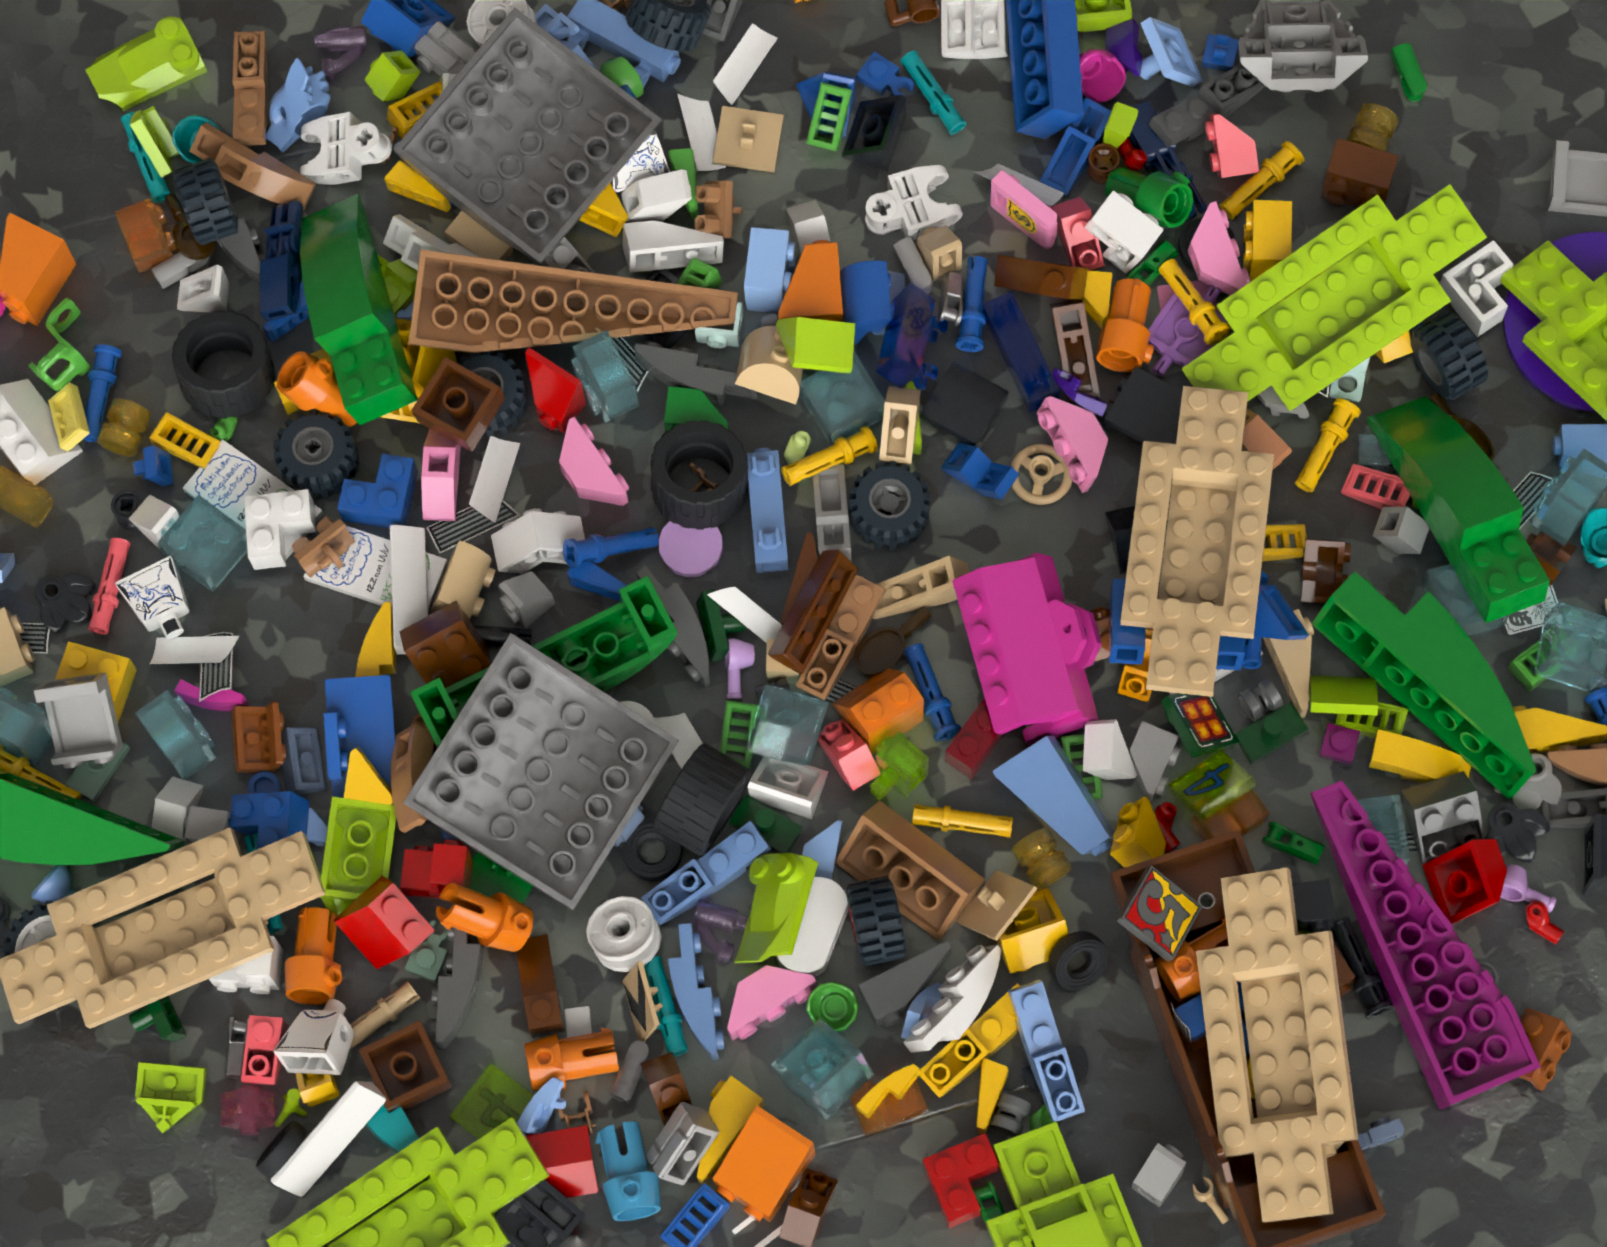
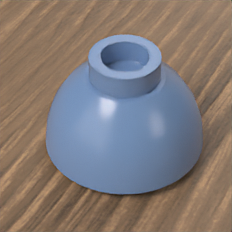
M55 865L31 893L32 899L46 904V902H55L76 893L72 888V877L68 868L65 865Z

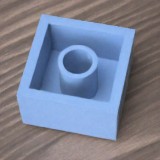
M751 227L744 280L747 311L778 313L796 268L795 243L790 242L788 230Z

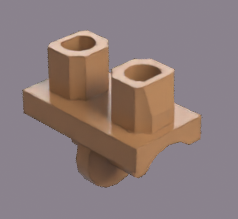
M708 181L704 185L696 187L695 199L700 203H704V215H697L695 230L723 236V238H731L734 215L743 214V208L734 207V195H732L733 181Z
M325 517L317 524L316 530L319 535L310 542L306 537H300L292 544V548L296 553L294 554L295 558L310 578L321 569L327 568L330 564H333L337 569L344 566L339 557L348 551L347 548L355 540L340 519L333 521L329 517Z

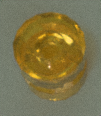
M1365 103L1361 106L1355 120L1358 125L1351 128L1346 140L1386 152L1389 145L1388 140L1393 137L1399 119L1394 112L1386 107Z
M119 398L113 399L106 415L109 422L102 425L96 440L97 443L113 453L134 457L142 440L139 433L146 431L152 414L146 408L134 402Z
M1046 827L1029 834L1014 845L1011 850L1019 864L1023 867H1028L1026 875L1037 890L1050 886L1072 869V865L1064 852L1055 850L1057 841Z

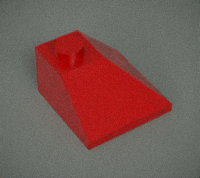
M528 348L525 354L535 406L539 417L538 420L552 431L556 428L565 433L569 419L576 418L586 405L582 382L533 349Z
M1496 839L1471 840L1422 865L1434 900L1452 925L1500 902L1507 868Z

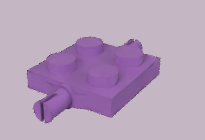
M1210 285L1202 298L1213 304L1219 294H1221V290L1218 287L1215 289V286ZM1175 292L1148 329L1151 333L1148 344L1154 345V350L1158 351L1161 355L1160 359L1151 369L1154 374L1158 372L1159 377L1164 376L1171 363L1184 367L1215 346L1206 344L1204 334L1198 326L1193 325L1189 321V311ZM1215 311V313L1218 315L1221 321L1227 323L1225 318L1220 313Z

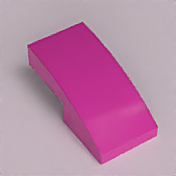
M180 679L174 690L180 700L205 709L231 711L234 706H249L244 695L232 689L219 691L200 702V688Z

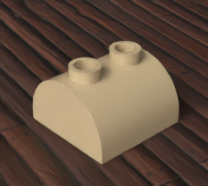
M776 326L758 328L745 338L741 347L735 384L796 405L803 369L791 367Z
M459 540L450 557L429 614L457 601L469 620L471 615L478 617L485 600L479 597L482 586L489 588L496 571L490 568L491 557L481 549Z

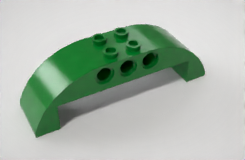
M648 576L619 589L620 603L532 647L604 693L624 682L656 659L678 634ZM488 668L447 688L444 687L439 677L410 692L437 748Z

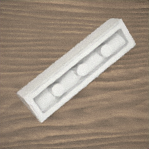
M390 525L394 649L397 655L406 654L399 631L428 616L425 528Z
M355 1081L300 1144L289 1160L271 1178V1182L296 1196H304L385 1103L386 1097L372 1082Z

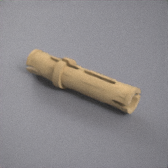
M408 981L385 999L382 997L378 999L377 1005L350 1024L354 1030V1037L349 1050L390 1020L394 1022L398 1019L396 1016L420 999Z

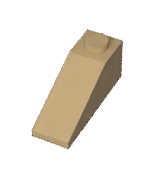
M947 556L877 583V585L885 588L886 592L872 618L879 619L957 600L952 580L969 573L968 563L952 556Z
M1297 609L1293 612L1309 634L1306 639L1282 640L1262 638L1291 703L1300 717L1305 718L1309 699L1311 636L1314 635V630L1308 617L1303 618L1300 610Z

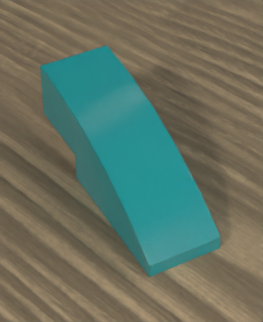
M383 1104L365 1125L377 1140L394 1154L419 1139L401 1107L388 1113Z

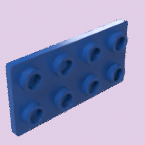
M377 675L326 679L327 712L323 714L328 780H332L333 797L344 798L350 752L358 746L391 789V761L395 742L391 676Z

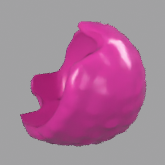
M1089 49L1079 55L1082 94L1098 103H1104L1116 97L1124 86L1126 73L1123 65L1115 55L1104 49Z

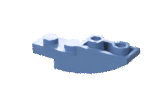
M749 821L701 858L688 862L641 897V899L650 908L659 925H662L701 903L748 871L747 867L755 859L764 855L772 848L756 825Z
M691 923L680 924L678 929L681 957L668 959L677 1002L689 1029L700 1046L712 1060H720L719 1050L725 1049L723 1029L716 1028L715 1018L722 1016L720 996L713 997L712 987L699 988V986L705 985L703 965L697 966L696 953H702L700 933H693Z
M1037 980L1008 990L1017 1018L1015 1022L1052 1122L1085 1112L1066 1048L1062 1045L1043 982Z

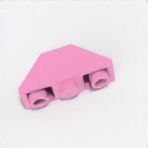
M1215 201L1209 204L1191 240L1188 254L1199 281L1209 286L1213 285L1215 288L1218 287L1222 292L1231 296L1250 283V278L1246 268L1241 269L1237 257H1240V252L1234 238L1230 239L1226 229L1229 228L1227 215L1224 210H1219Z
M1049 396L1044 399L1036 413L1039 424L1049 434L1057 455L1064 460L1069 469L1071 480L1079 486L1082 493L1087 492L1098 476L1108 437L1093 412Z
M575 417L569 419L559 464L562 474L579 498L621 506L629 503L626 493L629 487L620 473L614 475L609 468L612 462L604 449L597 450L591 442L595 438L585 423L580 425Z
M430 428L423 447L421 473L423 520L456 521L461 446Z
M766 965L738 982L727 1027L731 1040L733 1041L738 1037L741 1040L748 1038L758 1030L756 1026L768 1019L769 1022H773L786 1013L785 1008L792 1003L797 1002L799 1005L806 1002L809 994L817 987L814 976Z

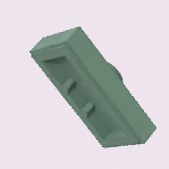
M122 742L123 748L114 756V760L107 763L95 764L94 760L83 761L82 765L76 767L65 785L75 791H79L83 797L95 803L129 752L130 747Z

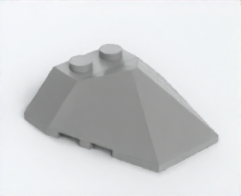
M1260 0L1253 13L1252 22L1246 26L1244 37H1241L1238 41L1240 63L1270 90H1278L1280 92H1291L1293 90L1320 92L1325 89H1335L1368 61V52L1365 39L1361 35L1356 36L1352 32V24L1349 21L1344 22L1340 18L1341 12L1330 0Z

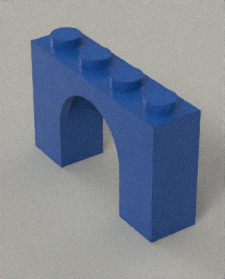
M1126 578L1112 579L1109 596V663L1142 665L1145 651V628L1121 625ZM1220 636L1216 669L1241 671L1245 654V638Z

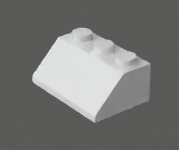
M29 379L0 385V449L28 486L32 488L79 455L83 450L78 444L69 452L60 448L50 407Z

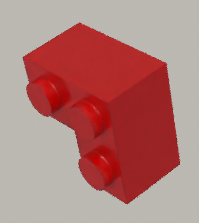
M444 840L443 844L434 843L433 848L417 845L414 846V850L405 849L400 889L403 895L439 898L443 889L450 883H456L470 889L474 861L468 847L463 846V843L460 841Z
M986 1133L923 1159V1169L948 1228L980 1216L981 1208L970 1183L998 1172L999 1163Z

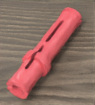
M110 539L99 589L94 594L92 600L94 609L88 630L95 634L107 635L109 633L113 611L118 607V588L115 582L122 579L127 554L131 545L125 539Z

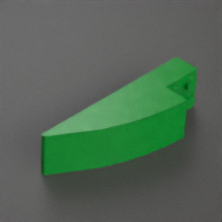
M357 193L302 218L300 258L305 298L314 339L331 357L344 409L359 425H363L418 401L362 198Z
M1426 396L1367 417L1369 426L1484 622L1489 623L1544 602L1550 580L1519 530L1524 507L1493 462L1461 425Z
M1356 572L1331 595L1311 624L1451 749L1461 755L1469 765L1505 797L1511 800L1537 769L1509 698L1487 661L1453 616L1429 591L1404 615L1399 611L1394 602L1387 600L1374 588L1369 580L1362 578Z
M0 769V859L49 865H93L181 848L185 844L183 839Z

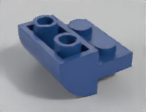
M862 261L841 269L840 283L843 322L855 323L854 344H858L868 332L880 333L893 319L894 306L893 303H890L889 297L891 275L887 273V261Z

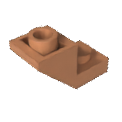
M1249 409L1246 410L1242 449L1249 452L1274 454V469L1281 464L1292 450L1259 415Z

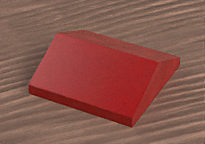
M588 1125L526 1135V1138L550 1175L544 1180L562 1195L569 1198L599 1192Z

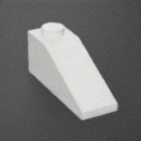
M655 220L623 224L622 247L629 273L687 267L692 258H696L706 264L722 263L723 236Z

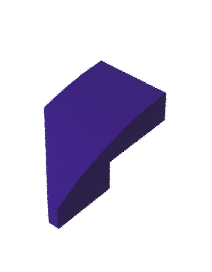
M1131 19L1106 29L1105 50L1114 54L1123 67L1130 70L1137 77L1141 75L1143 56L1137 49L1140 27L1135 19Z
M1054 367L1051 377L1057 385L1079 405L1103 417L1107 403L1102 399L1079 391L1078 388L1082 381L1080 377Z

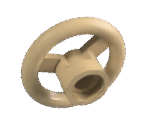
M1047 444L1030 445L1022 449L1011 462L1010 466L1018 473L1021 465L1027 469L1034 481L1032 493L1024 489L1019 481V476L1012 484L1014 492L1026 502L1036 505L1051 504L1060 500L1071 487L1072 480L1069 475V469L1062 457L1058 456L1055 452L1054 446ZM1034 454H1048L1057 459L1059 463L1054 464L1053 461L1045 455H1038L1033 459H1030L1029 456ZM1039 469H1043L1047 473L1041 476L1038 475L1036 471ZM1064 473L1060 487L1053 493L1042 495L1044 484L1053 476Z

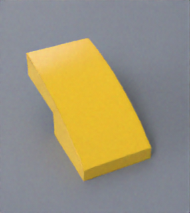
M912 1064L884 1078L856 1105L857 1110L869 1119L889 1092L901 1100L921 1074L919 1067Z

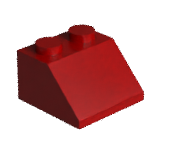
M383 875L333 920L376 969L410 954L435 931L396 885Z

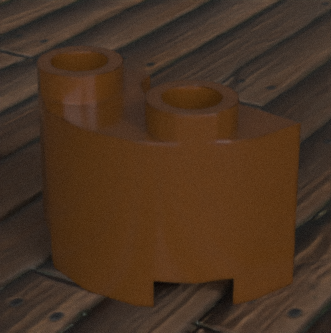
M1543 526L1537 536L1531 533L1526 541L1550 580L1549 586H1551L1577 547Z
M1305 538L1301 571V602L1326 603L1331 595L1348 579V574H1342L1344 563H1350L1351 543H1345L1343 540Z

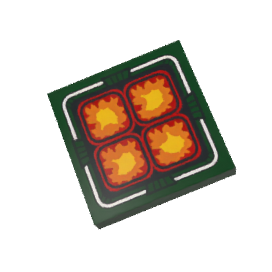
M1176 693L1168 695L1161 700L1166 718L1174 725L1181 738L1183 748L1192 758L1229 749L1239 743L1214 697Z

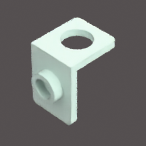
M737 302L733 330L707 327L695 328L696 342L706 343L710 347L719 349L726 346L739 347L743 321L742 302Z
M1370 357L1342 376L1352 377L1356 381L1357 387L1353 392L1346 393L1340 390L1338 387V381L1342 378L1340 377L1331 383L1329 396L1331 398L1360 402Z

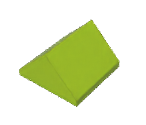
M803 317L777 320L776 327L791 367L851 373L853 368L855 323Z

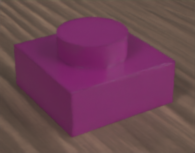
M1328 723L1319 757L1351 765L1360 731Z

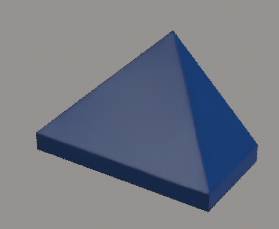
M1260 585L1254 636L1282 640L1306 639L1309 636L1308 632L1275 585Z

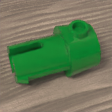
M1119 167L1107 176L1108 179L1105 186L1106 197L1113 190L1117 194L1122 193L1132 200L1135 208L1142 213H1148L1156 218L1159 226L1167 228L1178 227L1184 223L1192 210L1193 194L1188 186L1190 180L1177 171H1174L1172 176L1162 171L1146 175L1125 167Z

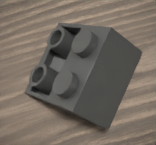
M1464 771L1401 790L1405 817L1423 864L1471 840L1485 839L1477 790Z

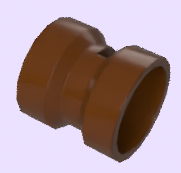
M1105 143L1098 144L1089 152L1087 172L1089 178L1094 183L1106 185L1108 174L1119 168L1120 156L1114 146Z

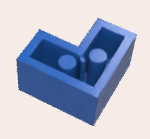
M382 454L376 483L344 479L337 508L342 521L390 529V525L407 526L418 475L414 458Z
M292 791L232 795L230 827L246 836L251 835L253 837V834L258 833L257 850L300 831L305 833L307 837L310 801Z

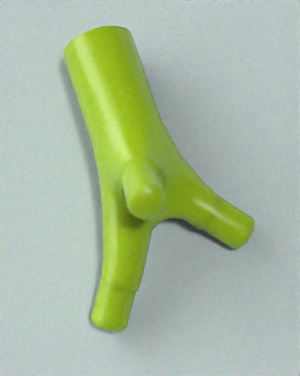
M292 1088L287 1094L283 1095L284 1106L274 1122L276 1127H280L293 1112H296L303 1118L306 1117L307 1112L299 1105L301 1095L298 1089Z

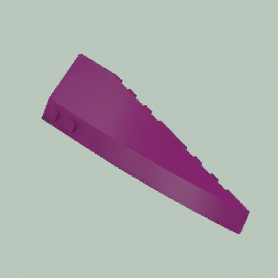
M1341 780L1311 792L1310 795L1365 940L1439 1110L1540 1068L1539 1061L1511 1001L1506 995L1503 996L1493 983L1495 980L1472 955L1473 951L1466 942L1463 943L1453 930V925L1421 883H1417L1409 873V868L1401 857L1398 858L1387 844L1388 840L1380 830L1377 831L1367 818L1368 814Z

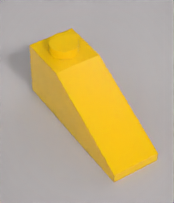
M1512 707L1530 754H1544L1556 751V748L1559 746L1570 745L1580 747L1607 740L1606 725L1540 708Z
M730 1076L726 1082L721 1080L710 1094L713 1100L710 1102L709 1115L720 1132L699 1162L697 1179L701 1185L708 1182L723 1162L757 1105L761 1108L765 1106L763 1098L733 1076Z

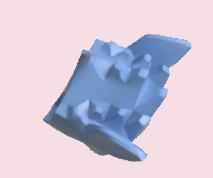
M296 58L289 69L285 83L273 95L269 109L272 125L266 133V139L275 144L281 152H285L295 141L301 138V127L304 124L323 116H328L327 110L331 96L327 94L329 92V84L323 71L315 74L313 73L312 66L305 68L301 60Z

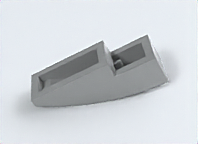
M840 464L813 475L818 551L820 557L823 551L839 549L852 562L844 464Z

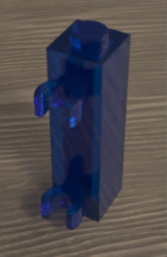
M912 283L891 302L894 306V315L892 321L885 328L876 372L900 389L913 379L916 387L925 390L928 379L923 376L936 380L938 375V369L934 365L923 363L927 340L935 343L938 332L933 328H937L945 333L948 322L945 319L942 322L938 321V316H933L936 300Z
M1009 292L983 303L982 312L985 314L986 324L1028 412L1031 413L1038 410L1044 399L1049 396L1059 399L1057 383L1013 293Z

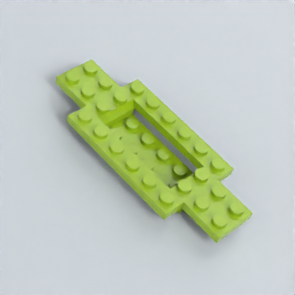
M1450 184L1397 221L1380 197L1376 195L1216 305L1234 333L1184 366L1181 370L1193 387L1248 392V401L1272 386L1287 410L1291 412L1450 303L1451 299L1433 274L1482 242L1487 236Z
M1546 241L1504 273L1500 282L1542 320L1541 323L1524 335L1522 342L1607 421V272L1593 282L1550 241Z
M513 1117L457 1154L442 1130L436 1127L266 1241L270 1247H322L427 1176H430L431 1178L327 1247H504L510 1243V1240L495 1218V1212L550 1175Z
M1057 1121L992 1146L1016 1210L985 1222L994 1247H1033L1031 1241L1034 1242L1035 1247H1142L1114 1174L1087 1184H1081Z

